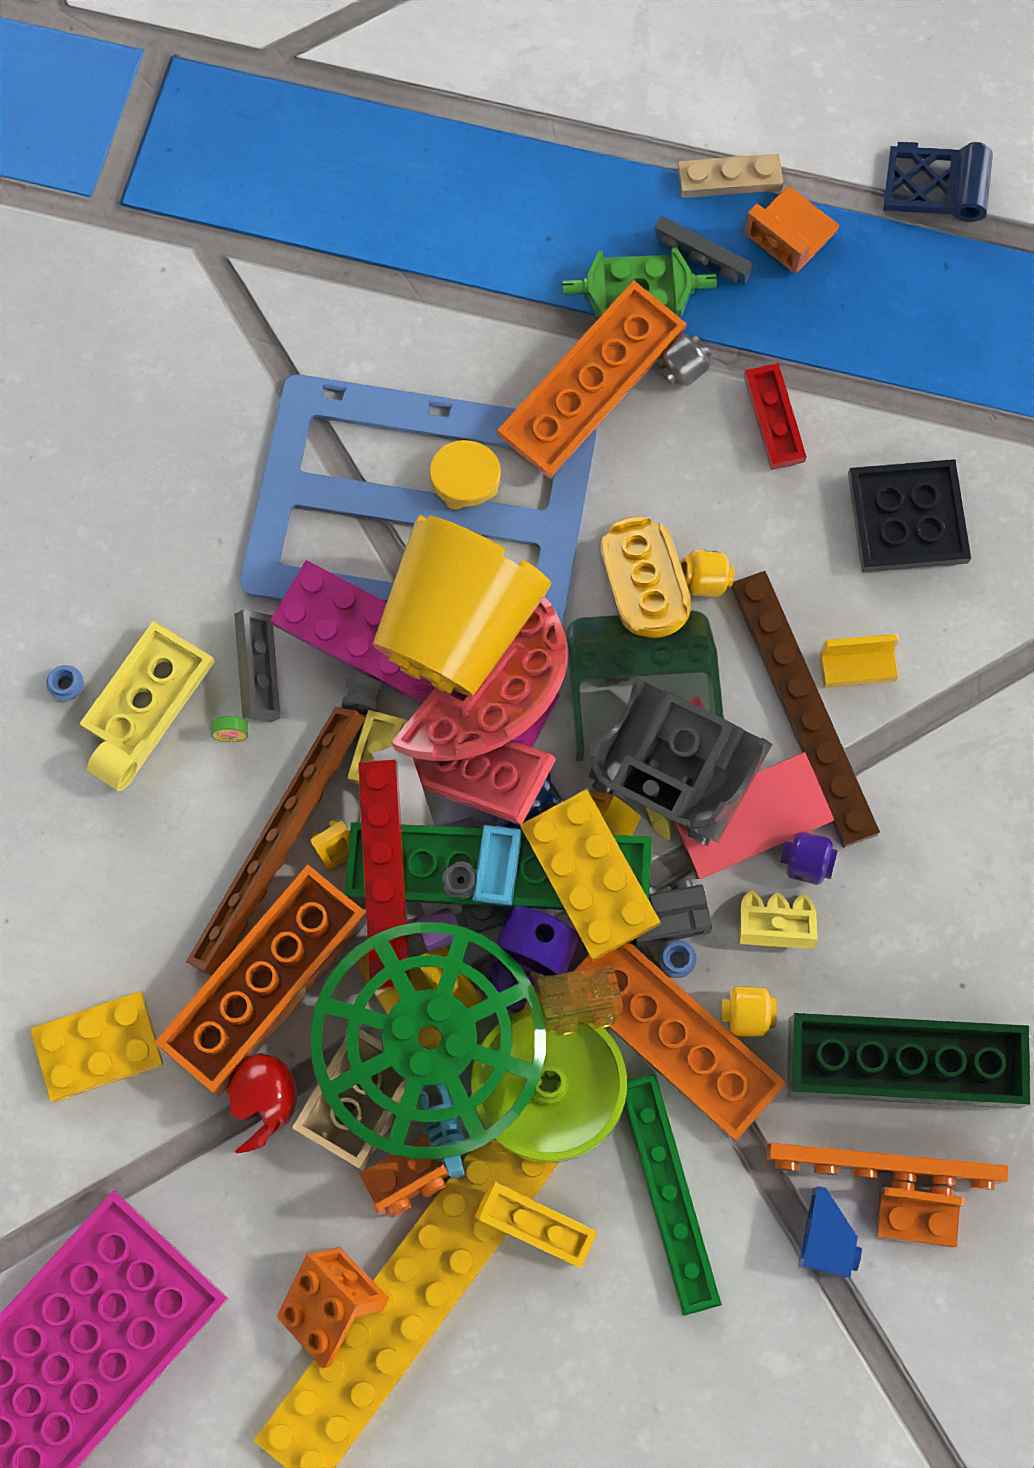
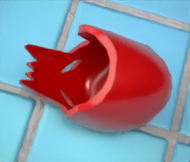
M258 1053L246 1057L237 1067L227 1088L231 1104L230 1113L241 1120H248L259 1113L264 1123L235 1152L237 1154L264 1147L268 1138L287 1125L294 1114L298 1100L297 1084L288 1066L275 1056Z

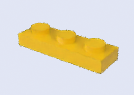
M491 1180L474 1216L482 1222L579 1268H582L598 1233L596 1230Z

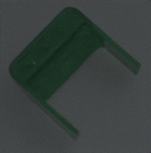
M691 610L688 620L678 631L658 638L635 635L625 628L620 621L619 615L583 617L574 620L569 625L566 638L576 762L583 761L584 757L580 685L586 680L702 672L707 674L710 712L724 719L717 648L710 621L703 613Z

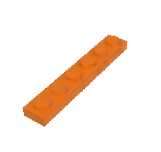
M780 1143L766 1145L765 1161L775 1162V1169L799 1171V1165L814 1166V1173L838 1175V1168L854 1170L853 1177L877 1179V1172L892 1173L893 1181L912 1183L916 1182L917 1176L932 1177V1184L940 1186H956V1180L971 1181V1188L981 1190H995V1184L1008 1182V1165Z

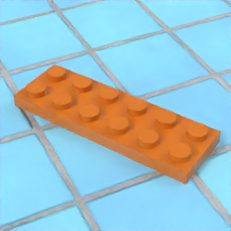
M633 280L498 428L497 435L551 479L656 363L663 351L683 333L687 323Z
M630 942L594 961L588 955L562 984L567 991L734 1142L740 1138L787 1084L784 1079Z

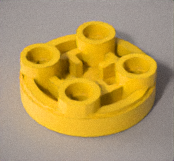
M468 440L455 441L443 446L432 458L430 464L431 486L434 492L445 501L448 508L459 510L463 507L477 506L495 497L498 493L501 476L500 463L496 455L485 445Z

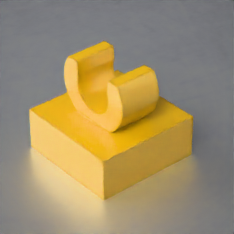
M331 820L329 822L330 828L320 834L317 830L313 831V838L310 839L328 871L348 859L350 832L342 820L338 823L335 820Z

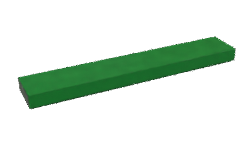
M656 1073L627 1080L624 1108L682 1315L685 1316L721 1306V1300Z

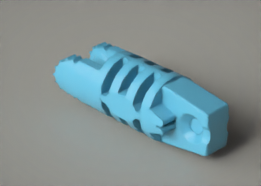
M444 1084L437 1087L444 1104L429 1108V1098L423 1086L417 1101L421 1110L447 1108L453 1106L454 1103ZM458 1117L440 1122H423L428 1133L430 1147L445 1146L465 1140L459 1126ZM460 1155L434 1160L435 1162L444 1160L450 1180L465 1176Z

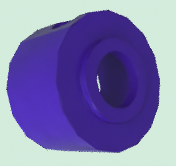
M514 905L509 912L496 944L503 948L515 961L529 967L533 972L548 978L563 980L581 938L576 930L547 913ZM535 933L542 935L544 942L539 941Z

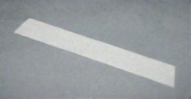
M393 746L372 753L375 761L396 759L398 762L401 824L435 826L413 758L395 751ZM421 903L425 916L444 908H450L453 914L463 912L461 905Z

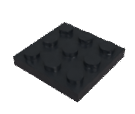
M956 459L854 467L849 469L848 479L862 572L968 564L970 562L971 553Z

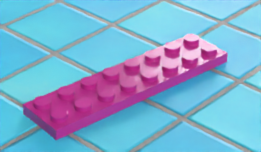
M308 560L304 562L270 619L271 625L359 672L379 680L382 684L421 705L436 688L431 685L432 682L422 676L418 680L400 670L401 667L388 661L389 657L372 645L387 602ZM452 691L450 694L462 701L467 697L456 691ZM557 693L542 716L526 731L511 741L533 747L561 694Z

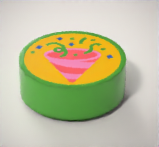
M237 716L218 717L211 722V737L221 742L243 741L248 738V722Z

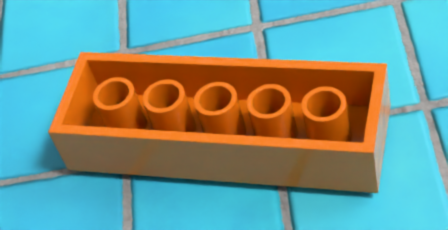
M307 864L154 1043L211 1092L220 1097L228 1088L237 1067L246 1057L257 1054L366 925V912Z

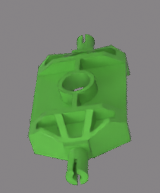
M672 248L671 255L603 258V251H598L587 278H584V280H562L563 295L584 294V299L589 300L598 318L601 317L633 280L639 285L644 286L651 295L680 318L685 311L690 295L694 294L695 289H716L717 286L716 273L703 275L691 273V269L678 248Z

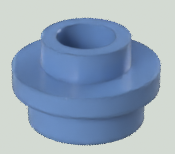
M61 665L50 672L47 677L46 686L51 696L55 699L70 701L82 692L84 679L75 667ZM66 679L72 680L69 688H60L62 681Z
M672 940L661 948L658 963L666 975L672 978H682L693 971L696 965V953L689 943L683 940ZM674 953H679L683 956L684 963L680 966H675L671 963L670 956Z

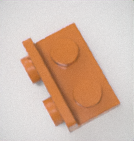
M891 1181V1187L879 1189L875 1237L957 1247L960 1207L964 1206L965 1198L954 1196V1189L930 1186V1193L914 1191V1183Z

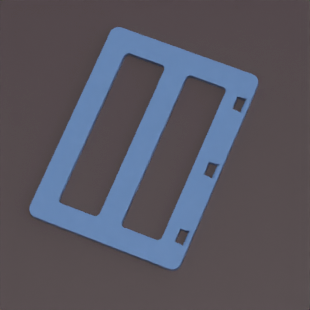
M292 375L285 381L240 577L242 590L249 596L282 601L301 567L283 565L280 562L290 514L296 507L411 526L414 525L418 515H422L425 518L431 515L460 525L485 538L537 546L540 549L537 569L551 582V587L545 598L551 603L563 626L596 440V429L554 475L549 505L546 509L538 510L486 501L477 506L453 510L448 508L445 501L436 493L303 472L301 464L311 421L315 418L459 441H475L484 445L513 449L497 435V430L516 409L306 375ZM324 389L344 392L342 401L323 398ZM429 406L449 408V417L429 415ZM332 573L385 601L388 600L393 586V582Z

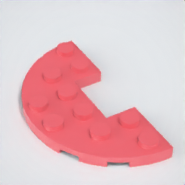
M545 597L542 599L473 697L467 696L462 701L435 688L391 741L395 751L406 756L430 761L460 760L481 755L501 747L532 726L556 697L563 682L568 663L567 638L562 623L551 603Z

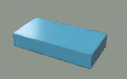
M484 825L472 897L474 902L512 907L523 834L522 829Z

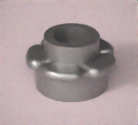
M463 861L456 862L447 867L442 876V881L445 883V892L452 898L461 897L466 899L471 897L474 891L477 870L472 869L469 863ZM463 877L464 883L459 884L457 882L458 878Z

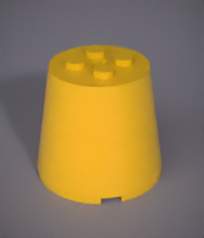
M418 515L372 645L388 656V661L401 667L400 670L418 680L422 676L432 682V686L448 694L456 691L473 697L551 587V582L541 571L527 561L521 560L519 565L504 557L503 553L506 548L450 521L431 515L428 518Z

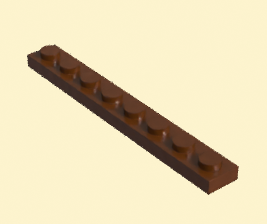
M766 571L734 581L731 586L733 594L802 753H806L834 817L832 823L843 848L878 836L880 830Z

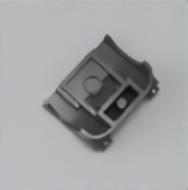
M636 676L628 703L614 728L601 739L594 738L591 743L588 756L591 759L592 767L588 777L594 780L591 786L594 789L608 794H613L616 791L691 829L688 837L708 846L711 840L716 843L719 842L773 744L670 692L648 684Z

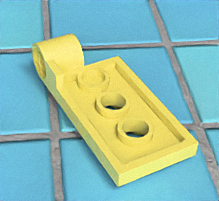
M152 621L80 722V726L104 741L92 754L86 771L116 791L124 790L215 662L214 658ZM163 662L172 664L173 671L167 678L160 679L154 676V669L158 664ZM140 692L152 694V701L145 708L133 706V699Z

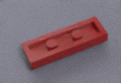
M779 363L745 370L744 380L770 469L805 463L807 456Z

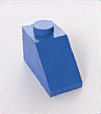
M821 1186L814 1187L798 1267L843 1278L851 1277L852 1270L857 1271L861 1261L862 1248L856 1246L858 1236L827 1188Z

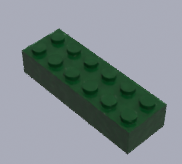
M794 1013L788 1019L787 1096L1020 1109L1030 1105L1029 1025Z

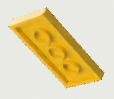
M587 789L520 825L593 961L661 925L657 914Z

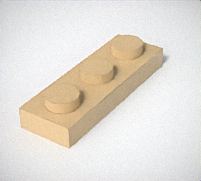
M779 154L679 161L678 163L681 198L782 191L783 187Z

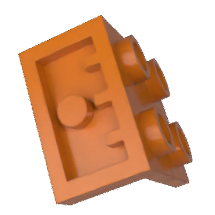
M786 187L766 209L756 204L748 212L744 234L790 271L797 274L834 236L839 229V224L794 189Z
M425 1135L409 1145L430 1147L429 1137ZM390 1155L359 1173L375 1203L373 1207L376 1213L381 1216L388 1214L391 1218L410 1209L412 1205L409 1200L421 1193L425 1198H429L440 1192L441 1189L446 1188L444 1180L449 1178L442 1161L410 1159L397 1155Z
M341 1247L306 1254L277 1314V1318L321 1368L324 1369L331 1367L355 1317L383 1311L389 1297Z

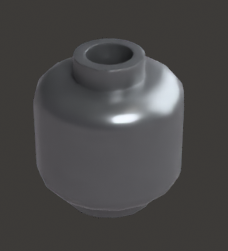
M680 334L661 354L660 359L663 365L659 370L671 385L678 381L683 386H690L710 368L708 358L712 354L697 335L694 334L690 337L687 334Z

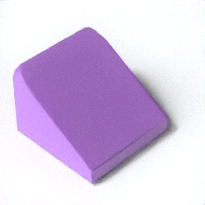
M450 908L441 909L416 921V923L441 922L459 926ZM420 933L425 947L430 952L451 944L454 937L442 933Z

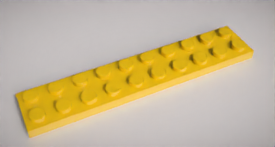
M491 1140L484 1146L470 1151L462 1161L465 1176L447 1181L446 1187L441 1189L373 1280L389 1297L383 1311L355 1317L331 1367L323 1369L313 1360L253 1441L285 1468H336L508 1234L474 1217L491 1180L533 1200L559 1163H540L520 1158L505 1150L495 1140Z

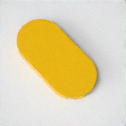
M641 516L629 517L616 522L609 528L610 532L601 541V555L620 621L630 632L641 637L660 638L673 634L688 620L691 602L689 590L670 532L661 523L657 525L651 522L650 518Z

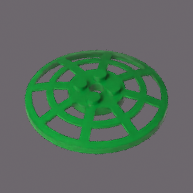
M417 922L396 926L375 934L356 946L339 962L325 982L316 1002L311 1024L310 1050L314 1073L322 1095L334 1114L352 1133L369 1145L392 1155L410 1159L438 1160L459 1156L484 1146L502 1134L520 1116L532 1098L541 1077L546 1053V1028L542 1007L532 983L521 966L503 948L487 937L465 927L441 922ZM417 933H442L454 936L447 957L420 955L400 961L389 941L400 936ZM468 941L483 947L497 957L512 972L518 984L498 993L496 988L483 974L470 965L463 963ZM375 949L385 968L378 972L364 986L357 996L354 1005L332 999L331 997L336 986L348 969L364 954ZM420 967L443 968L437 990L415 991L405 971ZM458 973L474 982L488 999L467 1008L458 998L453 996L452 992ZM391 979L401 1000L392 1007L388 1015L366 1009L365 1007L375 991ZM524 998L527 999L530 1006L535 1029L532 1063L510 1056L512 1029L506 1007ZM496 1013L500 1029L499 1051L477 1044L475 1023ZM326 1014L348 1020L346 1047L352 1069L330 1080L325 1067L322 1049L323 1024ZM360 1024L382 1030L383 1052L362 1063L358 1046ZM425 1027L437 1029L441 1036L440 1044L433 1049L422 1047L418 1041V1033L421 1029ZM471 1060L494 1067L484 1085L475 1094L468 1097L459 1075L467 1068ZM391 1067L397 1075L407 1081L401 1102L398 1103L385 1095L372 1082L370 1077ZM505 1071L527 1079L522 1092L512 1107L494 1125L484 1130L474 1108L482 1104L493 1093L503 1078ZM360 1084L363 1091L376 1104L389 1113L396 1115L389 1138L376 1134L359 1122L343 1105L338 1094ZM444 1084L454 1103L451 1107L437 1110L415 1108L422 1086ZM460 1116L470 1137L459 1143L439 1147H416L404 1144L411 1120L417 1122H440Z

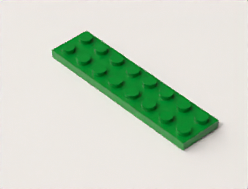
M351 822L344 894L350 899L365 900L361 822ZM401 824L406 902L511 907L474 902L472 900L473 895L466 899L461 897L452 898L444 890L445 883L442 881V876L447 867L456 862L463 861L469 863L472 869L477 870L483 828ZM523 832L512 906L519 905L532 909L565 910ZM613 835L649 900L652 836ZM458 878L457 882L463 884L464 878Z

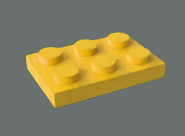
M141 991L30 1028L49 1099L52 1103L164 1066L160 1048L154 1043L157 1038L144 994Z

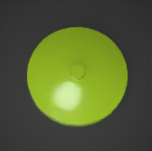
M541 1006L546 1028V1053L541 1077L532 1098L520 1116L493 1140L505 1150L520 1158L540 1163H559L573 1160L589 1153L610 1135L624 1109L627 1094V1073L619 1047L607 1030L598 1022L574 1009L561 1006ZM528 1008L509 1016L512 1029L510 1056L532 1063L535 1029L531 1009ZM499 1024L487 1035L481 1046L499 1051ZM474 1061L471 1075L472 1095L484 1085L494 1067ZM505 1071L503 1078L493 1093L475 1108L485 1130L494 1125L512 1107L522 1092L527 1079Z

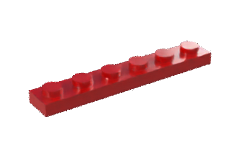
M396 759L358 763L368 939L385 930L407 924L399 775ZM408 935L389 941L399 961L409 958ZM375 949L368 952L370 980L385 968ZM407 970L405 972L410 980V970ZM389 979L377 990L392 989L395 986L391 979Z

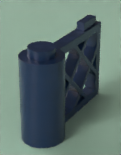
M898 142V146L890 147L883 210L952 214L956 219L966 222L982 220L986 217L993 159L992 150L981 142H971L960 150L918 148V143ZM896 158L911 159L916 166L904 174L896 166ZM936 160L951 161L950 168L939 176L929 167ZM923 171L932 181L922 189H919L910 179ZM949 178V182L947 185L944 181ZM903 184L914 194L907 200L892 199V192ZM938 186L947 195L946 203L931 202L926 194Z

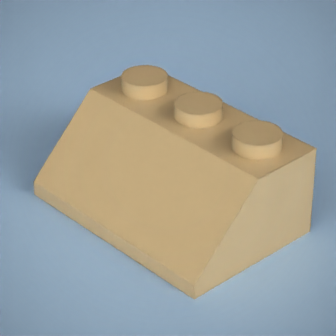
M361 1029L358 1030V1046L362 1063L383 1052L382 1042ZM346 1038L327 1068L330 1080L352 1069L348 1059ZM391 1067L370 1077L372 1082L385 1095L398 1103L401 1102L407 1081L397 1075ZM318 1084L292 1129L359 1170L364 1171L376 1147L369 1145L352 1133L340 1121L322 1095ZM360 1084L338 1094L343 1105L359 1122L376 1134L384 1137L396 1115L389 1113L376 1104L363 1091Z

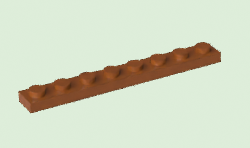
M335 706L186 963L200 971L213 975L229 956L237 939L246 930L248 920L256 906L265 897L267 887L274 875L283 866L292 844L302 833L305 822L314 806L322 799L323 791L329 780L338 771L347 749L357 738L365 717L356 710Z

